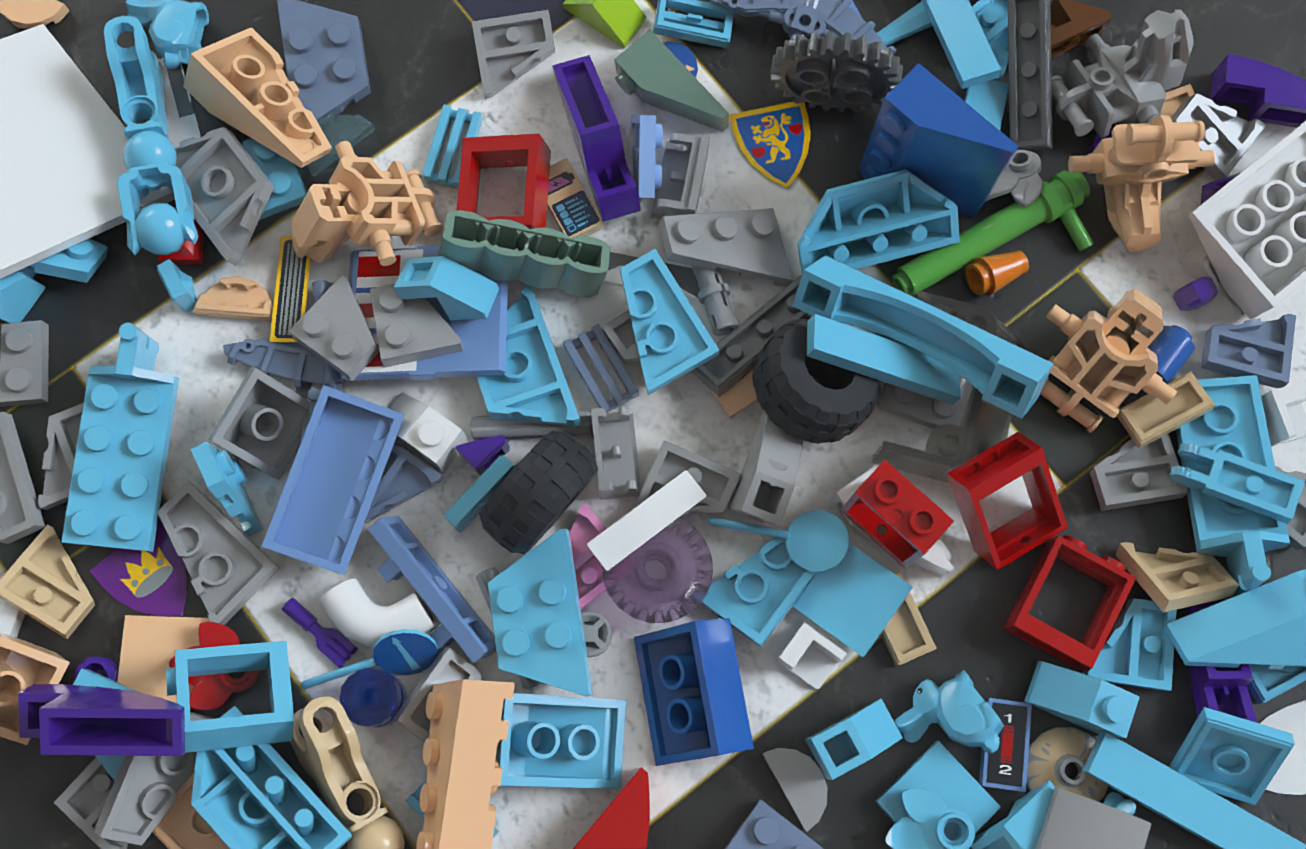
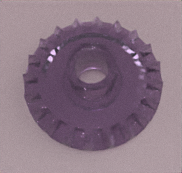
M680 517L607 571L602 566V579L607 594L615 602L618 609L623 610L632 619L645 621L649 624H667L684 618L695 610L705 598L713 575L712 557L705 539L693 525ZM651 560L661 562L665 566L666 577L662 579L650 577L645 570V563Z

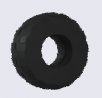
M810 318L792 320L784 324L768 339L756 357L752 375L756 398L762 410H765L768 414L769 419L776 426L785 430V433L790 436L817 444L840 441L845 436H849L873 412L880 395V381L808 357L807 322ZM812 376L815 377V378H817L818 381H819L822 385H820L819 383H817V382L812 378Z
M555 430L550 431L516 465L483 506L479 513L482 528L509 552L526 554L553 526L596 475L599 469L595 456L569 433Z

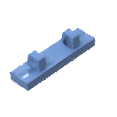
M400 516L380 518L368 530L389 556L377 571L387 583L391 580H399L403 575L407 578L442 623L430 635L436 641L437 647L441 649L443 646H449L456 641L473 663L491 656L496 651L495 636Z

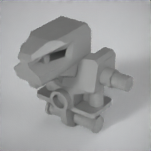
M1175 9L1173 13L1157 10L1144 20L1140 38L1132 46L1120 45L1110 47L1104 43L1098 34L1091 35L1086 40L1085 45L1091 51L1092 58L1096 63L1083 67L1079 60L1071 61L1065 85L1061 76L1056 75L1052 77V97L1057 103L1056 112L1062 120H1067L1072 124L1077 136H1084L1094 128L1101 138L1109 135L1111 125L1118 122L1121 124L1151 123L1161 113L1167 95L1165 91L1180 86L1194 45L1189 19L1182 10Z

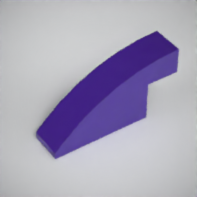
M590 55L552 65L572 135L602 222L641 211L637 187L625 159L620 126Z
M33 684L18 693L19 738H40V755L183 756L185 754L184 706L175 702L121 689L65 684Z

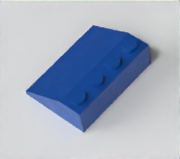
M918 63L884 97L858 170L862 172V176L866 180L907 169L957 205L958 215L973 219L978 214L1019 146Z

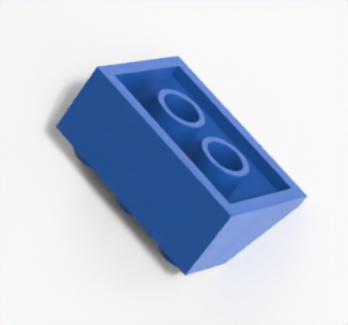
M730 618L693 621L634 637L656 766L754 749Z

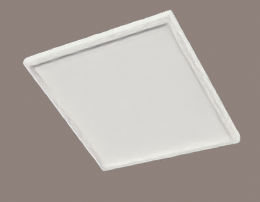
M44 24L0 39V279L126 222L123 218L117 180L120 175L128 172L123 161L124 145L128 141L124 135L125 126ZM168 186L161 187L157 191L149 189V194L140 199V209L142 210L144 207L154 203H168L175 200L174 192L170 191Z

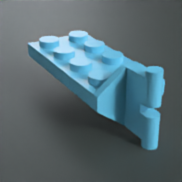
M124 323L119 328L121 338L116 365L89 366L61 542L153 552L159 516L157 511L160 509L179 378L175 375L154 371L159 344L132 323Z
M1257 375L1198 380L1214 402L1215 407L1212 411L1176 429L1178 447H1180V444L1187 442L1216 452L1219 449L1276 470ZM1180 457L1183 467L1206 475L1208 474L1210 466L1198 465ZM1186 487L1197 553L1226 557L1228 573L1239 584L1233 597L1255 589L1269 579L1271 570L1267 566L1264 552L1285 548L1290 544L1287 524L1202 493V489Z

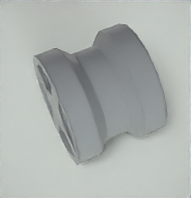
M581 613L587 657L599 656L611 644V627L605 617L599 613Z

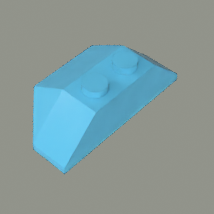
M907 169L827 189L797 243L801 274H803L804 269L825 255L856 270L959 243L958 209L953 201Z
M234 706L220 718L244 715ZM270 744L197 751L191 805L229 849H340L352 838V834Z

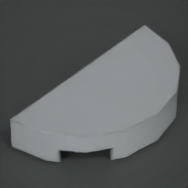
M775 748L761 753L804 832L807 833L820 821L827 806L828 787L822 770L811 757L796 749Z

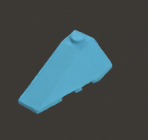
M1306 569L1166 624L1164 629L1185 666L1238 668L1240 664L1267 665V669L1280 670L1285 666L1306 667Z

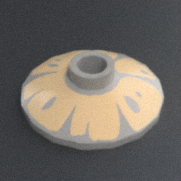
M1054 727L1040 733L1029 745L1026 782L1029 792L1050 780L1055 787L1100 802L1105 796L1108 786L1082 772L1096 740L1090 734L1074 727ZM1070 762L1074 763L1078 769L1077 776L1072 780L1065 774V767Z

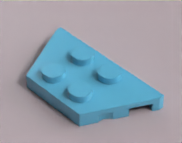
M526 286L520 291L522 297L507 309L506 372L502 375L476 376L491 419L572 427L581 425L580 418L533 288Z
M566 528L559 529L488 582L498 668L588 697L593 696L570 532Z

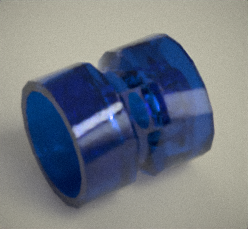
M366 668L357 670L346 679L341 687L339 700L349 720L354 724L382 728L395 723L393 718L408 697L406 688L399 678L389 672Z

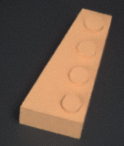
M462 679L433 684L432 692L428 694L426 700V716L428 719H431L429 738H426L423 746V762L425 765H428L427 781L422 786L420 792V809L424 812L423 831L418 835L416 849L492 848L497 811L494 805L489 804L490 795H494L501 784L503 768L499 766L496 752L500 741L507 740L509 721L502 720L501 716L504 699H513L515 683Z

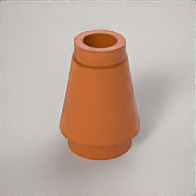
M1020 250L977 257L972 264L966 267V281L969 288L976 295L984 294L990 296L1022 274L1027 273L1029 262L1026 255Z

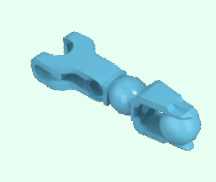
M120 16L106 23L104 38L110 69L116 85L120 114L126 125L124 135L128 140L124 145L123 161L128 172L120 175L117 180L123 218L127 222V246L134 255L142 248L155 255H169L178 251L187 240L193 244L197 242L198 233L193 221L195 217L191 189L181 170L176 166L177 153L173 143L169 141L167 136L168 123L164 101L166 87L162 66L156 54L149 48L148 39L140 21L132 16ZM125 31L134 33L135 45L130 48H122L117 44L119 35ZM150 119L146 123L139 124L143 120ZM168 186L170 191L174 192L176 208L166 203H154L144 207L142 210L140 209V199L149 194V189L157 191L161 187Z

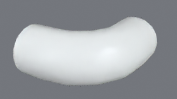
M353 578L333 587L319 599L329 619L344 636L368 648H374V644L380 637L392 631L408 629L428 634L437 628L430 612L416 592L393 605L380 606L373 603L367 597L357 578Z

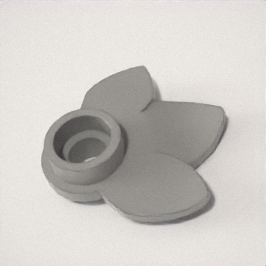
M1017 150L986 201L1011 192L1013 199L1022 207H1027L1033 203L1043 188V181L1038 175L1041 171L1040 157L1029 150Z

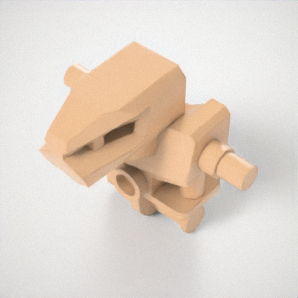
M1158 115L1151 123L1116 125L1112 130V137L1102 139L1093 153L1085 156H1070L1068 169L1071 173L1087 172L1088 174H1096L1097 183L1104 184L1108 219L1113 230L1120 237L1128 253L1146 252V249L1158 245L1161 239V183L1189 174L1188 170L1195 169V167L1213 166L1215 154L1213 150L1200 151L1199 142H1202L1205 136L1203 121H1196L1195 123L1191 121L1172 122L1170 116Z
M342 141L335 147L340 160L329 180V184H313L310 187L291 224L292 242L297 257L303 258L308 256L317 263L326 262L333 258L341 244L351 239L356 244L371 246L382 266L392 265L396 261L391 247L392 241L390 236H400L404 245H412L422 229L424 235L429 237L435 236L443 230L441 222H438L433 209L436 203L435 197L431 190L424 188L421 180L422 175L418 170H411L405 173L402 163L400 161H393L387 171H382L372 158L355 155L351 143L348 141Z
M1132 289L1125 292L1120 301L1110 308L1107 318L1096 311H1089L1081 320L1073 313L1070 315L1057 304L1045 316L1060 327V331L1069 336L1067 344L1056 357L1052 355L1048 361L1054 363L1050 373L1072 389L1067 394L1049 381L1048 377L1040 395L1057 406V412L1064 417L1068 414L1086 427V431L1092 433L1097 428L1103 417L1096 415L1079 403L1083 397L1112 418H1115L1119 413V405L1130 392L1137 394L1142 389L1147 394L1154 395L1165 404H1168L1176 395L1177 391L1163 382V378L1156 374L1158 371L1157 355L1147 348L1163 330L1162 308L1139 290Z

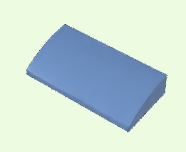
M323 385L261 547L345 575L405 414Z

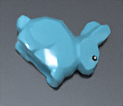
M185 0L126 1V7L129 12L128 16L137 18L142 27L150 26L148 31L157 52L164 58L163 63L167 68L175 69L181 64L188 65L190 54L202 49L200 42L204 26L209 23L207 7L202 2L190 3Z
M965 670L958 673L954 679L945 681L940 687L932 680L926 679L922 681L913 695V708L895 720L898 730L903 733L904 739L908 742L914 743L919 741L931 723H938L951 740L968 747L981 746L985 752L991 754L999 748L1000 741L997 735L1004 725L989 703L984 701L973 687L974 683Z

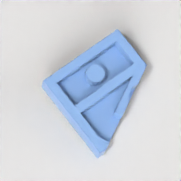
M631 114V127H635V146L632 148L633 180L637 187L638 198H655V189H660L662 184L661 164H655V148L662 147V124L656 123V115Z

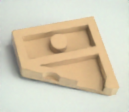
M48 524L0 579V598L66 639L70 637L95 606L93 598L62 546L55 530Z
M1128 542L1120 543L1115 554L1131 575L1136 577V581L1163 613L1233 597L1239 586L1213 555L1195 552L1182 553L1175 549L1162 547L1158 548L1156 555L1136 552L1134 544Z

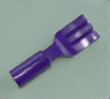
M295 598L288 600L281 610L305 632L309 631L314 635L317 648L337 667L342 668L345 661L351 658V654L358 650L337 629L322 627L317 622L318 619Z

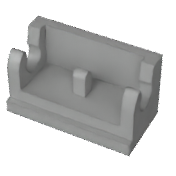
M682 133L670 134L669 142L666 141L661 166L662 184L661 188L656 191L651 218L662 219L663 216L697 213L708 157L709 136L702 135V137Z
M620 407L618 412L606 413L604 408H592L595 456L599 469L597 476L600 499L639 496L641 485L633 413L629 414V408Z

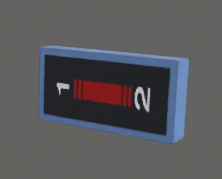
M985 698V701L989 703L998 715L1004 727L997 735L1000 741L997 751L991 754L985 752L981 747L979 784L984 787L1026 792L1032 705L1025 702Z

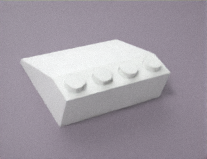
M1306 121L1189 214L1224 290L1250 320L1277 306L1306 282Z

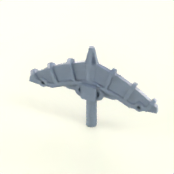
M710 0L711 4L726 9L730 14H739L744 17L762 16L768 18L769 21L782 24L783 30L791 37L790 41L795 43L797 35L811 39L812 32L818 33L821 37H827L828 31H833L836 37H842L846 32H850L851 39L857 40L859 37L867 36L866 43L871 44L880 41L881 49L891 48L893 50L892 56L896 52L893 46L887 47L873 30L876 25L873 21L866 23L849 7L851 4L850 0Z
M318 280L312 282L314 304L329 289L328 281ZM262 338L256 340L245 339L243 342L223 345L224 354L228 356L227 362L234 366L237 362H241L247 366L256 367L268 376L272 374L288 380H294L295 387L301 388L303 382L325 385L343 391V382L348 381L341 379L340 372L298 342H270L269 339Z

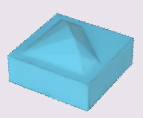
M170 259L157 265V271L171 299L183 311L189 312L193 310L196 303V295L192 277L183 273Z

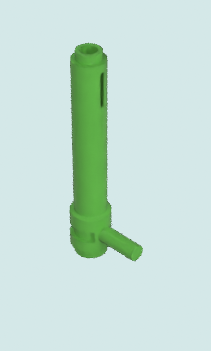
M1063 170L1052 176L1049 183L1043 181L1041 193L1029 206L1022 207L1017 202H1014L959 233V243L929 250L897 268V273L892 276L896 289L913 296L972 263L975 258L988 254L1042 222L1050 223L1059 217L1079 252L1088 248L1094 243L1074 210L1082 205L1084 199L1090 195V187L1086 178L1081 172L1071 173Z

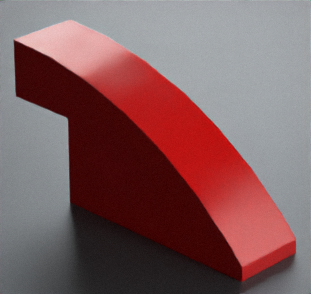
M642 767L637 771L573 849H646L650 822V792L647 771Z

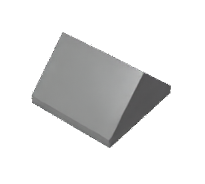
M251 367L208 440L221 450H225L229 455L280 480L301 444L303 424L307 423L310 401L256 367Z

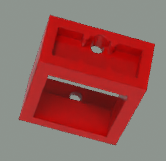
M538 133L463 138L457 210L477 214L481 169L527 166L524 215L484 218L488 221L495 219L512 220L523 224L529 229L546 228L551 150L541 135Z
M1020 432L1014 433L946 473L974 552L996 570L1014 562L1020 556L1049 541L1052 537L1068 528L1043 448ZM1022 476L1033 508L990 533L979 501Z
M886 460L874 470L840 510L842 514L904 569L925 555L954 522L950 516ZM877 526H884L886 533L883 535L878 534Z
M1058 535L1046 542L1003 630L1078 671L1093 668L1136 577L1124 571L1126 566L1120 561L1108 556H1101L1100 558L1087 551V545L1081 540L1069 535H1063V537ZM1056 558L1108 586L1081 643L1028 614Z

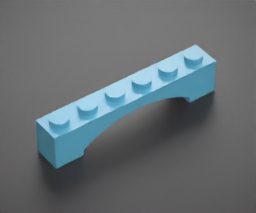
M826 255L804 269L792 305L812 316L817 314L840 323L870 330L913 347L965 378L983 394L982 400L1021 419L1037 401L1054 364Z

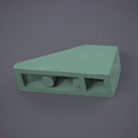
M650 29L614 60L617 72L615 79L628 95L635 93L644 103L722 132L728 128L729 113Z

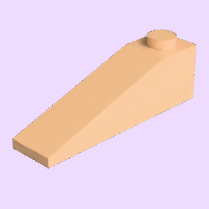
M252 27L192 52L183 87L209 113L300 168L330 153L332 147L313 113L305 109L298 97L299 89L294 81H289L282 69L284 63L281 57Z

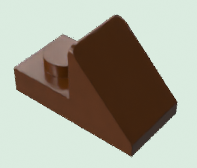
M1053 0L1050 4L1051 60L1085 45L1086 40L1093 34H1098L1101 37L1113 18L1109 11L1074 0Z

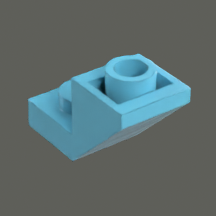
M445 256L408 258L394 285V289L400 299L437 297L450 321L487 319L499 291V287L495 282Z
M1048 780L1015 800L1007 818L975 836L971 845L972 849H1036L1055 788L1052 782Z

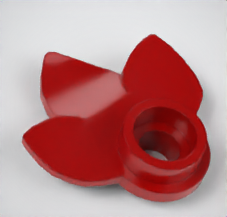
M201 622L198 629L200 646H193L187 649L240 645L237 634L229 627L216 622ZM175 656L169 661L170 668H175ZM259 670L244 671L243 675L238 678H233L228 673L188 677V684L194 686L189 697L190 707L199 710H211L222 706L233 692H242L249 689L256 682Z

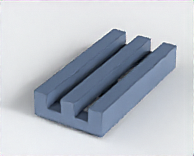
M597 324L591 327V331L587 333L584 331L577 335L578 338L572 341L569 339L563 345L598 407L604 408L606 413L639 396V391L600 325ZM595 339L598 341L627 392L620 393L591 341ZM583 346L612 395V400L608 402L605 400L577 352L578 348Z

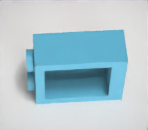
M287 641L175 650V668H166L167 696L176 695L177 704L184 706L185 753L292 741L294 712ZM267 669L271 713L190 721L188 677Z

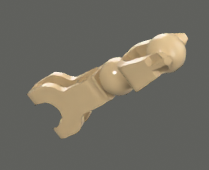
M328 696L313 699L303 709L298 710L294 714L293 737L290 743L299 762L316 783L332 814L352 834V838L348 840L347 848L404 849L405 841L402 829L394 820L384 815L388 812L386 807L380 808L381 797L363 760L356 731L343 706L338 700ZM324 710L328 711L332 715L333 723ZM313 721H315L318 725V729L314 725ZM299 727H300V729H301V732H302L304 738H303V737L301 736V734H300ZM350 792H357L364 799V810L359 816L352 814L347 808L346 801Z

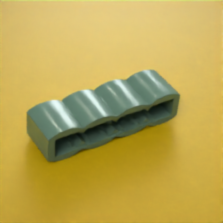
M457 210L447 212L438 256H445L474 272L478 271L494 280L513 281L519 279L524 284L534 288L552 289L558 287L562 291L574 296L591 297L598 294L608 272L611 246L593 237L576 236L570 238L555 229H529L523 224L512 220L495 219L488 221L476 213Z

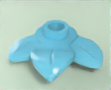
M912 788L901 793L902 802L908 816L898 820L886 835L885 841L892 849H969L975 838V827L973 821L965 812L949 808L940 794L929 789ZM950 822H954L958 827V835L952 840L946 838L944 834V828Z

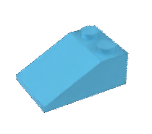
M513 693V699H504L501 719L508 720L509 727L507 740L500 741L496 752L499 766L503 768L500 786L621 789L626 700Z

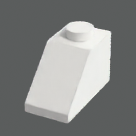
M402 393L390 408L405 414L396 439L442 473L446 471L459 454L455 447L468 442L461 428L429 405L405 393Z

